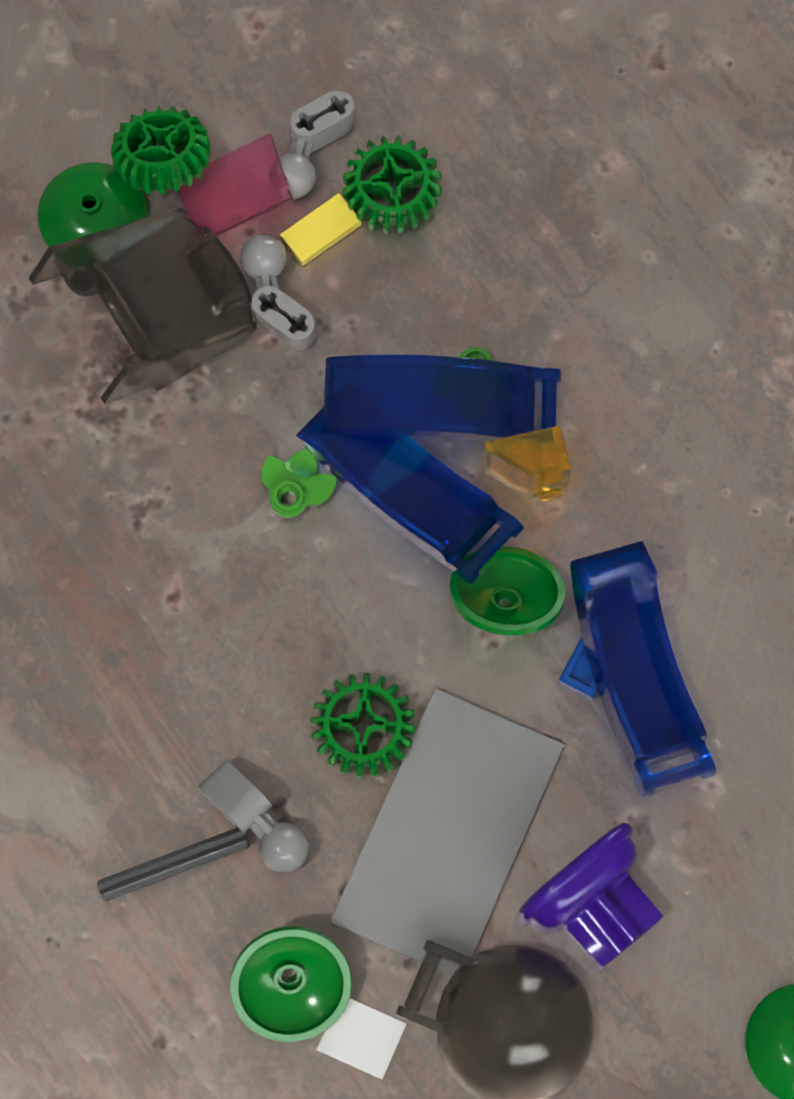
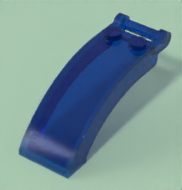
M352 355L326 358L323 433L350 437L427 436L477 440L507 445L558 446L560 433L556 432L557 383L561 382V370L448 356ZM535 382L542 383L541 431L534 430Z
M348 383L295 435L301 444L369 509L417 547L456 572L464 581L471 585L480 576L478 572L511 537L516 538L524 530L519 520L500 508L489 494L474 486L433 457L398 427L369 396ZM495 524H498L500 527L468 561L464 560V556Z
M643 541L571 561L570 570L574 600L589 665L611 728L634 777L638 794L641 798L654 795L655 790L699 776L701 779L714 776L716 774L715 763L705 744L707 733L678 668L661 609L656 578L657 570ZM688 753H692L695 760L694 762L652 775L647 767Z

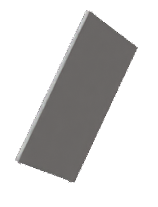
M435 688L412 739V748L408 749L405 754V759L400 765L330 923L334 924L335 927H341L446 974L455 981L459 980L462 982L565 744L450 695L442 689Z

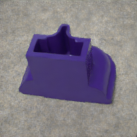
M621 823L594 842L524 902L519 909L517 922L521 926L531 925L536 931L544 934H554L560 930H565L597 970L603 969L663 917L629 876V872L634 866L637 857L636 847L631 839L633 828L627 823Z

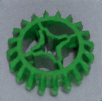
M158 105L156 111L148 112L144 108L141 116L131 114L130 123H120L119 132L113 133L114 139L111 145V155L114 169L124 184L131 185L135 192L144 189L147 195L150 196L154 191H159L163 197L166 190L173 189L179 193L180 186L192 187L193 178H202L203 169L209 168L211 145L205 126L201 125L198 117H191L187 109L178 113L174 105L168 110H162Z
M383 135L381 145L376 146L375 143L369 140L367 152L357 148L355 152L356 160H349L347 162V170L349 172L343 174V184L346 185L343 188V196L345 199H350L347 202L349 210L357 211L356 218L360 222L369 218L368 227L371 231L378 224H382L385 234L390 231V226H397V231L401 234L404 232V224L406 223L413 229H416L418 227L417 217L427 221L430 218L428 209L435 210L438 206L436 197H440L442 186L438 184L441 182V172L435 170L437 168V161L435 158L427 159L428 150L426 147L415 151L416 142L413 139L407 145H402V138L399 135L395 138V143H388V139ZM396 164L404 165L410 169H402ZM383 165L382 171L370 176L369 180H364L373 169ZM389 174L396 186V196H394L393 189L389 184ZM421 189L413 200L402 205V199L405 196L414 194V190ZM374 200H382L389 206L380 205L374 202Z
M364 673L363 683L356 684L355 675L349 674V686L344 687L343 683L337 679L334 681L336 694L327 689L322 691V697L328 702V705L321 702L314 704V710L323 716H315L310 719L311 726L322 728L311 734L312 741H325L317 748V753L319 756L332 752L327 760L329 767L335 766L340 760L343 761L340 768L342 775H347L350 767L355 766L356 778L361 779L363 777V767H370L372 777H378V764L382 763L384 769L390 772L393 770L392 762L389 759L390 756L400 762L405 759L404 753L398 748L399 746L405 749L412 748L413 741L403 735L416 733V726L405 722L413 719L415 712L413 709L401 710L409 703V698L407 695H403L394 699L399 691V686L393 684L387 690H384L386 683L384 676H380L377 679L376 685L371 684L370 673ZM360 697L354 712L340 714V717H333L342 704L353 698ZM371 698L385 704L392 712L395 722L386 721V717L375 715L371 710ZM366 708L369 725L373 723L374 726L367 727L363 742L360 743L358 726L354 728L352 726L360 723V718H363V709ZM331 729L340 730V733L348 734L354 738L355 754L343 749L335 741ZM386 733L394 734L389 743L381 750L367 754L368 745L372 739L380 736L386 737Z

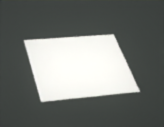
M349 998L348 1004L340 1018L324 1031L317 1051L383 1080L406 1023Z

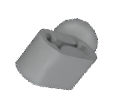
M339 90L329 92L293 112L290 117L291 145L289 152L279 156L270 169L271 184L279 195L287 199H299L307 195L316 182V170L309 160L311 153L344 137L352 131L354 127L355 103L348 93Z
M257 234L250 237L241 249L240 262L243 270L255 279L257 291L252 297L251 305L257 321L290 347L296 350L310 348L315 343L318 333L313 315L279 290L277 276L282 272L287 262L285 246L279 239L269 234ZM276 303L278 312L270 308L264 311L263 306L265 304L272 306ZM305 324V332L298 330L294 334L292 325L301 328Z
M227 760L198 786V789L208 801L238 830L244 834L250 828L260 839V857L268 868L275 872L288 873L295 871L305 862L308 856L309 844L303 830L295 824L277 823L267 813L272 807L269 800Z

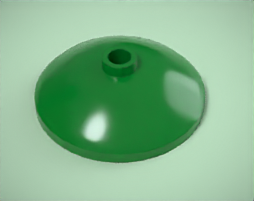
M99 162L82 163L62 171L47 185L38 205V226L47 246L62 260L81 267H103L125 258L140 243L148 224L147 201L143 190L135 192L131 185L124 184L113 165ZM87 201L96 202L93 208L84 207Z
M498 546L484 548L464 557L451 574L449 595L456 611L473 626L497 635L518 636L537 632L553 623L564 607L566 589L563 578L558 570L543 557L521 548Z
M280 927L259 935L241 951L231 972V999L239 1018L255 1033L275 1041H302L323 1033L340 1018L350 998L351 973L343 952L326 935L305 927ZM286 969H293L296 971L295 974L291 977H285L282 975L283 971Z
M794 984L776 989L762 999L753 1010L745 1030L744 1047L750 1070L759 1084L778 1099H794Z

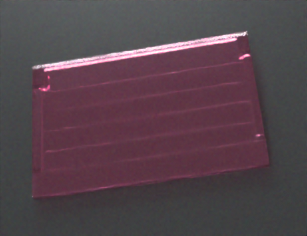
M271 133L208 163L209 168L203 169L202 178H193L192 187L182 185L179 189V196L191 229L190 238L195 246L293 200Z

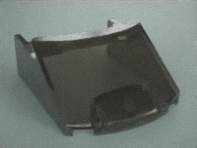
M182 207L51 246L46 250L29 277L32 285H36L62 276L68 287L80 296L89 297L99 294L132 348L134 354L126 358L122 369L100 397L104 404L153 387L159 391L251 337L257 329V321L253 323L250 309L252 306V295L236 261L217 236L206 225L201 229L187 218L188 211Z

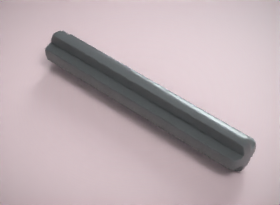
M235 828L103 878L97 882V887L101 898L104 901H109L246 849L249 846V841L246 833L243 834Z

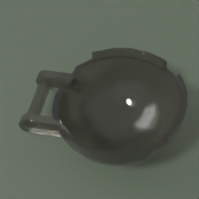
M426 940L423 950L426 951L424 959L404 1006L399 1005L395 1015L437 1034V1044L446 1063V1068L466 1090L481 1099H547L562 1092L579 1075L589 1057L594 1037V1015L583 983L563 961L546 951L526 945L494 946L468 957L441 944ZM443 959L459 966V968L453 973L442 992L436 1020L418 1012L439 962Z

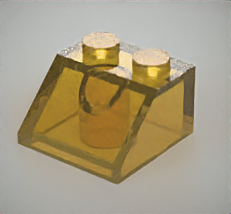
M560 426L484 442L482 460L484 473L526 498L533 499L539 497L540 501H549L562 495L561 492L567 490L571 467Z

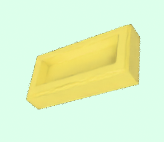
M338 193L281 233L280 239L303 267L361 226V222L356 218V213L353 210H349L347 202Z

